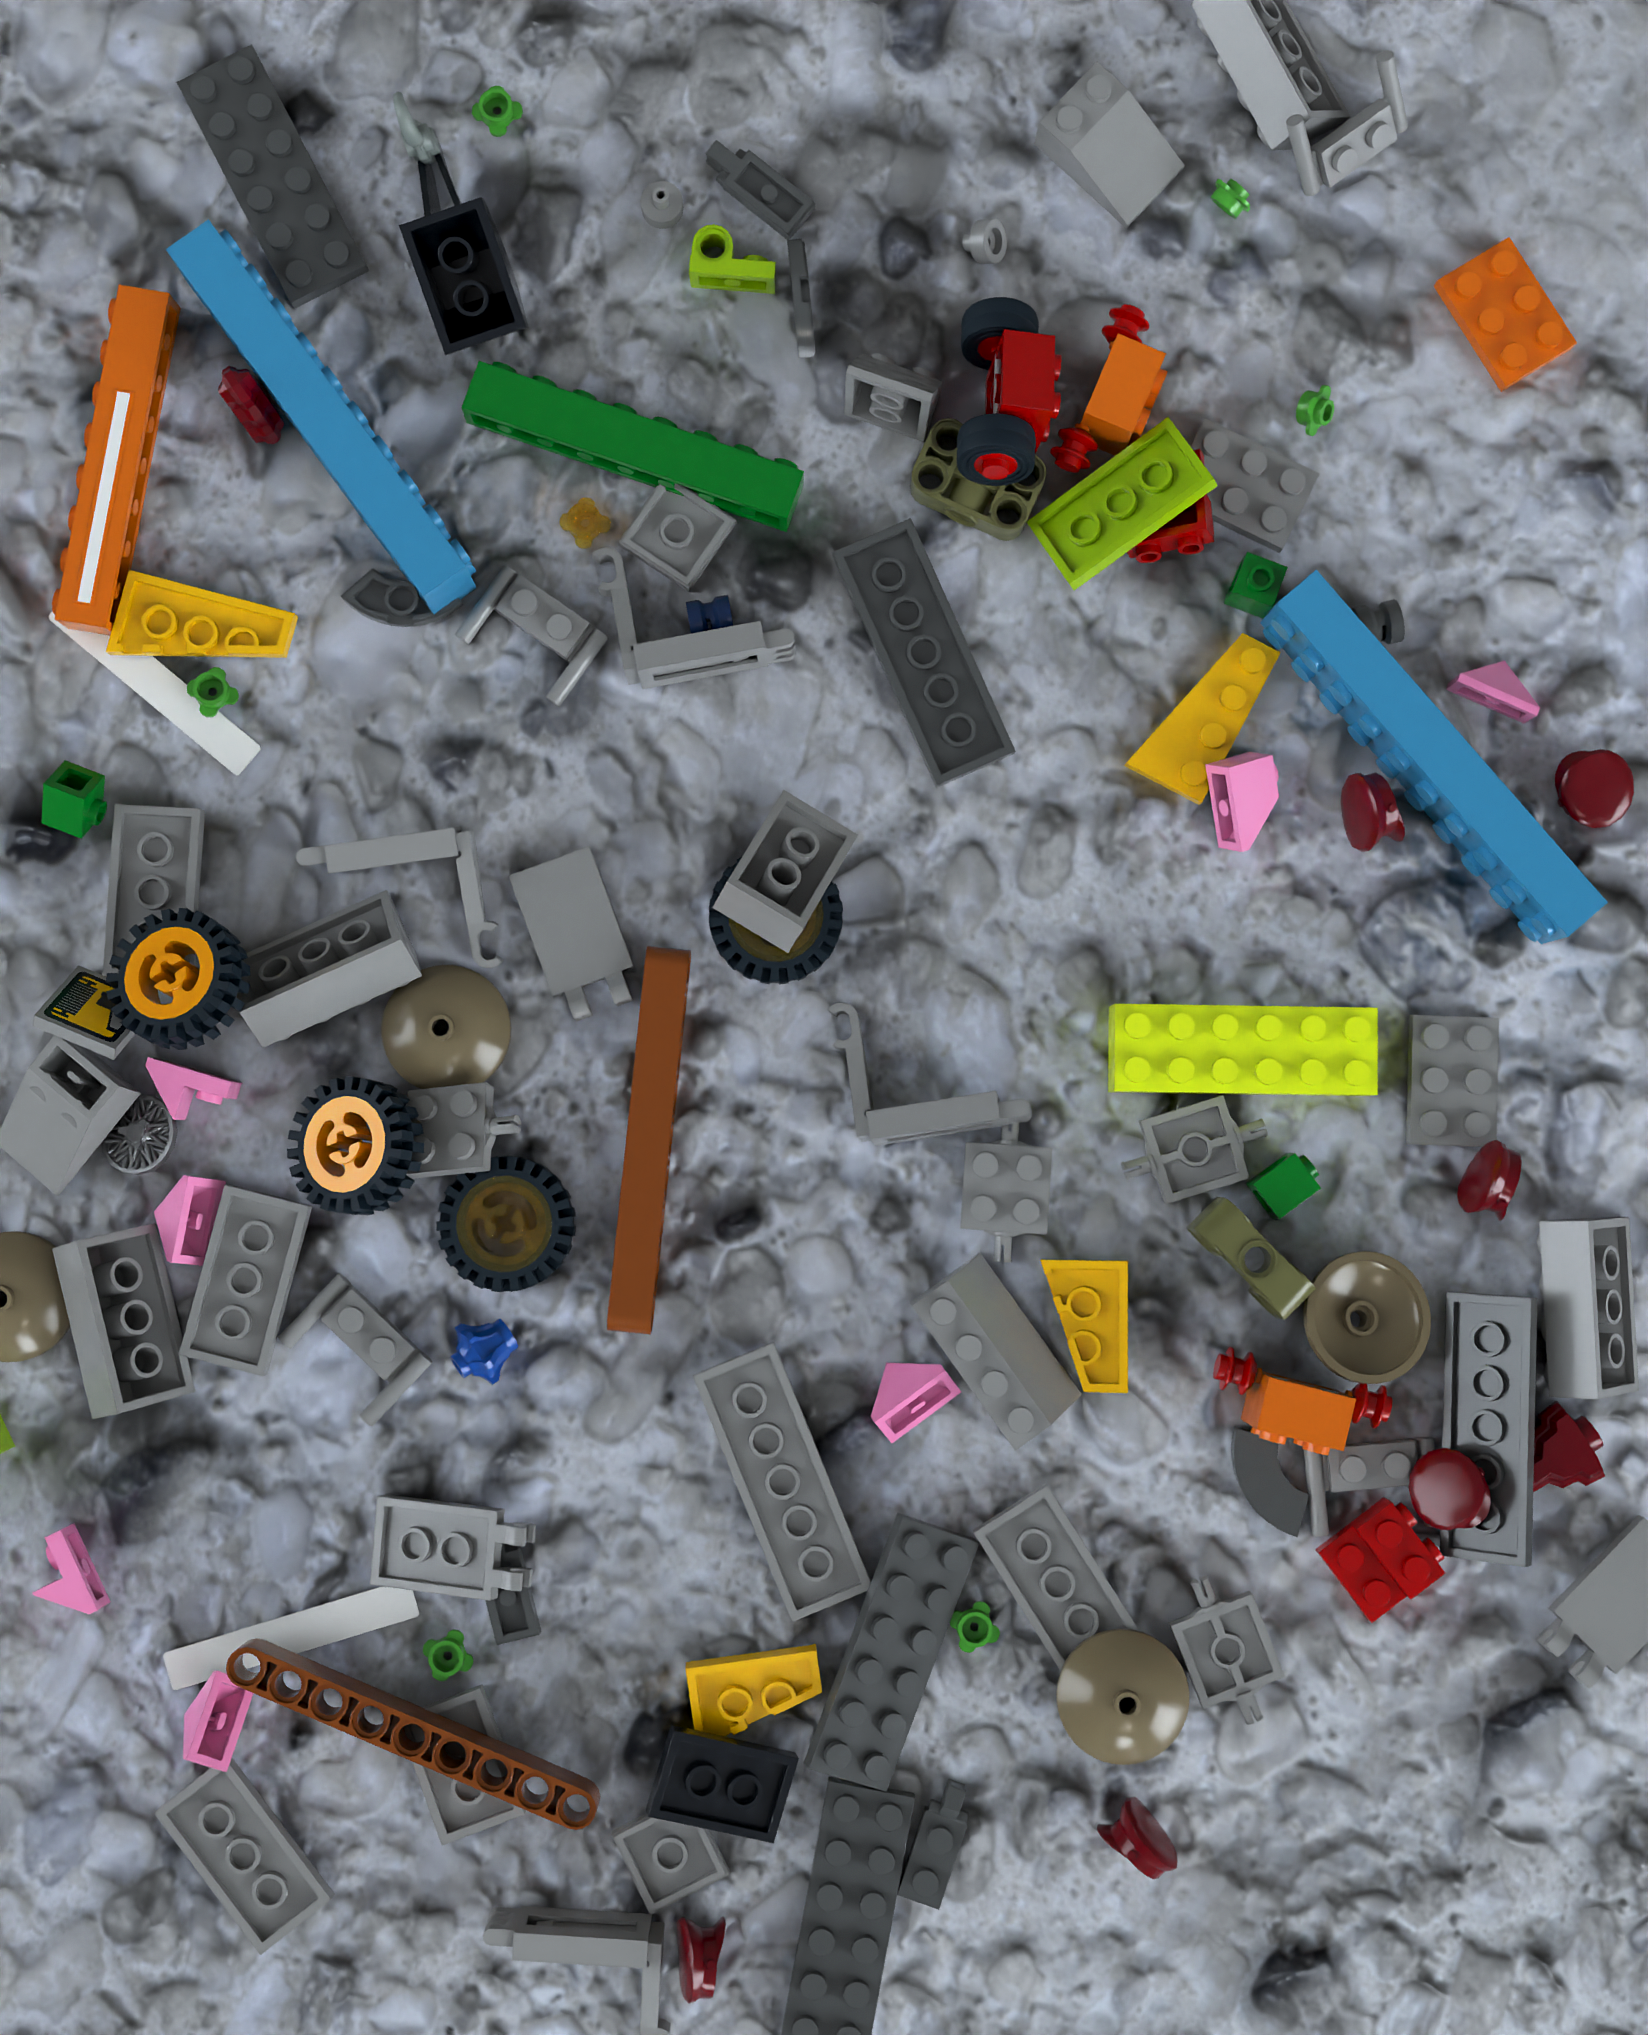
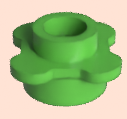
M501 86L489 88V90L481 95L479 103H475L472 107L473 118L476 121H483L489 127L491 135L495 137L505 135L507 126L513 120L520 119L523 114L521 104L517 101H512L509 94ZM496 108L501 109V113H500V114H494V113H493L494 109H496Z
M1217 179L1215 182L1217 189L1211 195V200L1234 219H1237L1242 211L1248 213L1251 205L1246 199L1250 194L1233 179H1229L1227 183Z
M1322 385L1319 392L1308 390L1303 393L1298 402L1296 420L1300 425L1306 426L1305 432L1309 436H1314L1318 428L1322 425L1326 426L1333 417L1334 402L1329 400L1331 394L1330 386Z
M213 667L208 672L200 674L187 685V693L189 696L196 698L200 704V713L205 717L216 716L220 708L227 704L234 705L239 698L237 689L229 686L225 680V671L219 667ZM211 689H216L217 693L216 695L211 696L209 695V691Z
M976 1601L972 1608L963 1612L956 1610L952 1615L950 1626L957 1630L960 1637L958 1644L964 1652L971 1653L988 1642H996L999 1638V1628L992 1624L989 1617L990 1607L983 1601ZM972 1623L978 1624L979 1627L976 1631L970 1629Z
M450 1630L446 1637L439 1640L429 1639L423 1646V1654L428 1657L432 1676L438 1681H446L449 1676L454 1675L459 1670L467 1672L473 1665V1656L466 1652L463 1644L464 1634L459 1630ZM447 1651L451 1652L452 1658L446 1659L444 1653Z

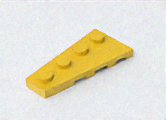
M129 570L106 652L110 655L287 658L298 616L285 610Z
M1242 633L1124 766L1200 805L1209 791L1205 764L1226 758L1281 652Z

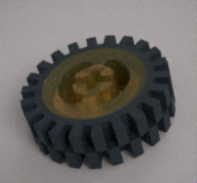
M740 857L732 867L728 866L723 872L720 881L716 882L709 903L710 932L719 954L733 970H737L750 980H758L760 983H779L780 985L806 978L808 974L818 970L830 957L842 930L843 906L836 883L830 882L809 918L805 930L796 939L787 953L779 947L765 945L762 942V937L712 908L742 857Z
M491 1157L490 1171L458 1174L455 1177L457 1180L453 1185L447 1187L444 1192L446 1194L444 1202H440L438 1212H441L440 1221H436V1231H440L441 1240H438L441 1250H445L448 1256L445 1258L450 1266H454L459 1271L457 1274L464 1280H470L474 1283V1286L481 1289L486 1288L494 1292H513L543 1282L564 1263L565 1256L569 1254L572 1248L571 1242L576 1232V1226H574L575 1208L571 1205V1196L568 1190L561 1184L562 1181L545 1166L521 1157ZM506 1191L515 1192L527 1199L535 1211L537 1221L536 1227L531 1229L526 1212L523 1209H516L511 1220L513 1224L517 1225L516 1230L506 1231L499 1242L507 1244L521 1239L524 1240L525 1249L513 1256H503L494 1253L484 1245L478 1233V1221L483 1219L487 1235L491 1239L498 1238L502 1230V1225L497 1222L498 1217L508 1216L514 1205L500 1204L491 1208L489 1206V1199L498 1193Z

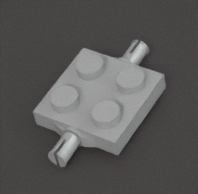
M487 1082L410 1090L407 1092V1097L410 1099L407 1106L415 1107L419 1114L411 1122L422 1124L424 1134L413 1136V1141L424 1143V1153H412L411 1160L422 1162L419 1172L408 1170L406 1175L414 1179L490 1171L491 1149L496 1136L520 1133L521 1128L517 1125H521V1120L518 1115L496 1117L493 1109L494 1087Z
M1220 1095L1138 1121L1145 1140V1156L1121 1162L1122 1170L1139 1166L1137 1169L1124 1172L1126 1180L1151 1172L1159 1184L1164 1203L1169 1204L1250 1178L1243 1158V1143L1267 1137L1268 1133L1267 1129L1249 1133L1251 1130L1264 1127L1263 1119L1238 1126L1229 1114L1224 1096Z
M1019 1123L1012 1124L1011 1132H1009V1124L1002 1126L1001 1140L990 1143H965L960 1229L983 1230L991 1235H995L993 1259L995 1262H1001L1002 1245H1004L1003 1262H1012V1237L1024 1233L1047 1235L1052 1148L1029 1146L1018 1141Z
M1208 1576L1199 1577L1205 1594L1197 1579L1191 1581L1190 1584L1194 1589L1200 1607H1197L1189 1615L1168 1622L1202 1708L1205 1709L1223 1701H1238L1245 1723L1247 1725L1254 1724L1249 1706L1257 1722L1263 1719L1254 1694L1264 1685L1285 1677L1253 1594L1250 1591H1246L1229 1599L1216 1600Z

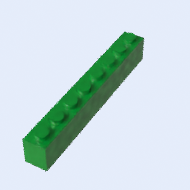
M482 361L478 362L461 407L467 424L655 488L661 484L666 487V491L681 496L684 495L674 489L675 483L688 487L696 492L701 499L717 506L723 511L784 532L788 531L804 486V471L799 470L795 463L787 459L775 458L773 461L758 456V453L748 446L735 444L732 447L720 443L715 436L700 430H696L694 433L679 429L674 422L666 418L654 417L652 420L640 416L636 410L625 404L614 403L611 406L599 402L589 392L580 389H574L573 392L558 388L548 378L538 375L529 378L517 374L514 368L501 362H493L492 365Z

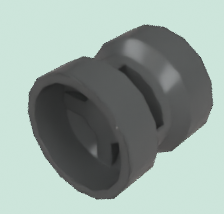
M1397 600L1383 601L1375 608L1363 605L1351 609L1379 642L1384 641L1387 644H1393L1403 641L1405 635L1404 618Z

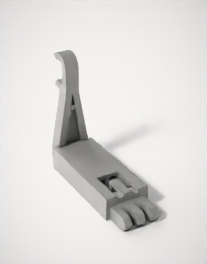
M610 547L599 548L592 553L593 560L601 565L609 561L615 565L616 578L608 583L602 581L598 591L602 596L612 597L622 662L628 685L641 683L642 689L767 667L768 664L789 661L795 657L794 633L790 629L763 633L761 621L638 643L625 568L620 553Z
M460 826L302 848L297 851L296 861L300 865L307 866L327 863L328 874L461 855L459 858H455L472 958L479 966L484 968L496 967L504 961L498 955L495 958L489 959L482 953L481 932L483 930L494 931L498 923L486 921L474 830L462 832Z
M836 1003L827 1009L836 1017L839 1014H847L850 1018L851 1036L846 1040L837 1039L833 1047L840 1051H846L857 1138L861 1142L872 1141L875 1146L1000 1127L1026 1122L1032 1117V1109L1027 1100L1015 1099L1000 1102L997 1091L874 1110L859 1014L853 1006L847 1003Z
M521 1906V1908L495 1907L490 1911L483 1933V1941L491 1946L513 1947L512 1960L642 1968L639 2035H668L670 2033L671 2023L659 2018L665 1923L652 1922V1914Z

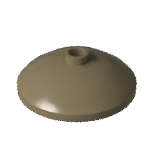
M437 965L422 969L421 977L412 980L403 987L396 988L389 998L383 1013L381 1034L383 1047L390 1063L406 1081L420 1089L483 1083L500 1067L510 1045L511 1018L503 996L488 979L465 967ZM439 1020H446L449 1024V1030L443 1036H438L434 1029L435 1024Z
M11 1231L0 1233V1290L7 1295V1303L4 1306H0V1362H19L42 1355L53 1348L70 1328L52 1248L56 1246L40 1236L27 1232Z
M1359 1251L1333 1259L1316 1274L1312 1280V1284L1316 1289L1304 1301V1328L1312 1350L1330 1371L1351 1382L1379 1384L1389 1382L1404 1375L1418 1362L1429 1340L1431 1313L1422 1285L1405 1265L1382 1253ZM1353 1312H1356L1360 1318V1323L1357 1327L1350 1320Z
M1111 1629L1092 1635L1070 1653L1058 1677L1056 1702L1058 1713L1066 1732L1080 1749L1103 1762L1130 1765L1154 1758L1174 1742L1187 1718L1189 1687L1186 1675L1178 1659L1161 1641L1149 1634L1133 1629ZM1132 1697L1134 1699V1706L1127 1711L1121 1710L1119 1703L1122 1698Z

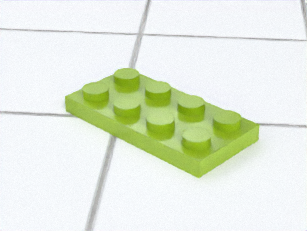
M1167 417L1029 519L1027 524L1075 591L1218 485L1170 418Z

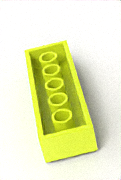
M1113 1004L1109 1006L1108 1092L1307 1096L1378 1095V1008Z

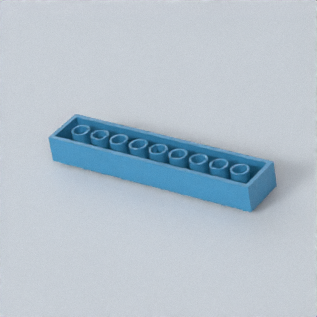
M208 219L168 247L166 251L189 286L407 580L416 587L417 593L430 611L435 614L456 598L461 600L474 591L477 587L471 575L476 572V569L470 562L471 559L456 538L451 542L447 541L451 536L444 527L445 524L430 504L424 508L422 507L426 502L420 495L414 481L404 469L400 471L401 469L394 460V455L379 435L376 436L368 425V420L353 400L350 402L336 376L328 366L325 367L317 356L318 353L302 331L299 333L284 306L277 297L274 298L269 292L265 281L251 263L248 264L241 254V249L229 232L224 229L218 233Z
M1317 570L1275 604L1260 622L1265 628L1263 634L1267 641L1278 650L1282 648L1293 660L1291 666L1295 673L1305 682L1311 681L1321 692L1319 698L1323 705L1333 714L1339 713L1350 725L1347 729L1351 737L1363 747L1367 745L1378 757L1376 764L1379 769L1390 779L1396 778L1406 789L1404 796L1416 810H1424L1434 822L1432 827L1435 833L1447 844H1454L1463 855L1461 857L1463 865L1473 875L1477 877L1482 876L1491 887L1489 890L1491 897L1502 908H1510L1520 920L1518 927L1531 941L1545 944L1569 937L1608 903Z

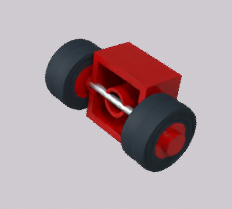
M993 297L980 300L972 304L965 311L961 323V350L963 356L972 365L989 370L986 377L985 414L971 418L961 426L957 436L956 463L959 472L965 478L982 485H1010L1027 478L1034 469L1035 454L1040 442H1047L1050 419H1056L1060 409L1061 394L1054 391V381H1058L1062 359L1060 354H1055V336L1038 334L1039 321L1034 309L1025 302L1013 298Z

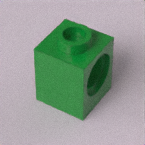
M1247 552L1237 566L1223 604L1263 619L1274 606L1288 567Z
M1285 1153L1245 1183L1273 1219H1281L1321 1189L1315 1180L1319 1173L1306 1156L1301 1155L1298 1157L1296 1153Z

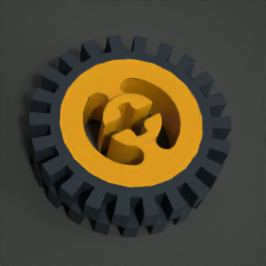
M179 908L178 914L171 909L161 910L162 920L153 914L144 918L148 926L147 930H144L137 924L129 930L136 938L132 944L123 938L120 940L117 947L124 950L126 954L123 958L112 955L109 964L119 971L118 973H107L106 983L116 989L106 992L108 1000L116 1005L111 1008L114 1015L122 1020L120 1023L127 1029L162 1048L170 1049V1046L177 1050H186L187 1042L194 1047L204 1045L203 1034L213 1040L221 1035L215 1026L219 1022L230 1027L235 1021L226 1013L230 1007L241 1012L245 1003L236 998L237 993L248 994L250 984L242 980L241 977L251 976L250 966L242 961L247 959L248 956L245 949L238 945L241 943L238 938L214 919L197 910L194 913L188 908ZM189 954H197L200 969L184 958ZM158 990L173 999L172 1002L161 1004Z
M345 1076V1080L340 1078L329 1080L330 1087L320 1085L314 1089L318 1098L307 1096L301 1103L309 1110V1113L296 1112L293 1121L301 1124L302 1128L301 1131L289 1130L288 1139L298 1141V1148L287 1149V1158L299 1160L300 1162L289 1168L291 1176L303 1178L296 1184L300 1192L310 1193L306 1199L312 1204L321 1205L320 1208L323 1210L352 1215H372L374 1211H384L390 1208L388 1201L398 1202L404 1197L398 1189L399 1187L410 1189L415 1180L406 1175L407 1171L419 1172L422 1162L411 1160L413 1152L424 1153V1143L413 1141V1136L424 1134L422 1124L411 1122L419 1114L415 1107L406 1106L410 1099L405 1094L397 1093L398 1089L392 1085L354 1076ZM362 1140L372 1141V1144L362 1142ZM339 1149H345L349 1152L339 1151Z

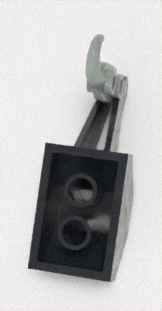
M401 92L394 93L393 103L405 148L409 157H414L415 161H418L424 217L401 224L399 228L444 354L450 355L529 328L512 267L484 198L479 197L461 203L434 129L432 127L428 128L426 123L421 124L416 119L412 120L403 94ZM434 162L438 163L454 204L453 207L442 211L431 163Z

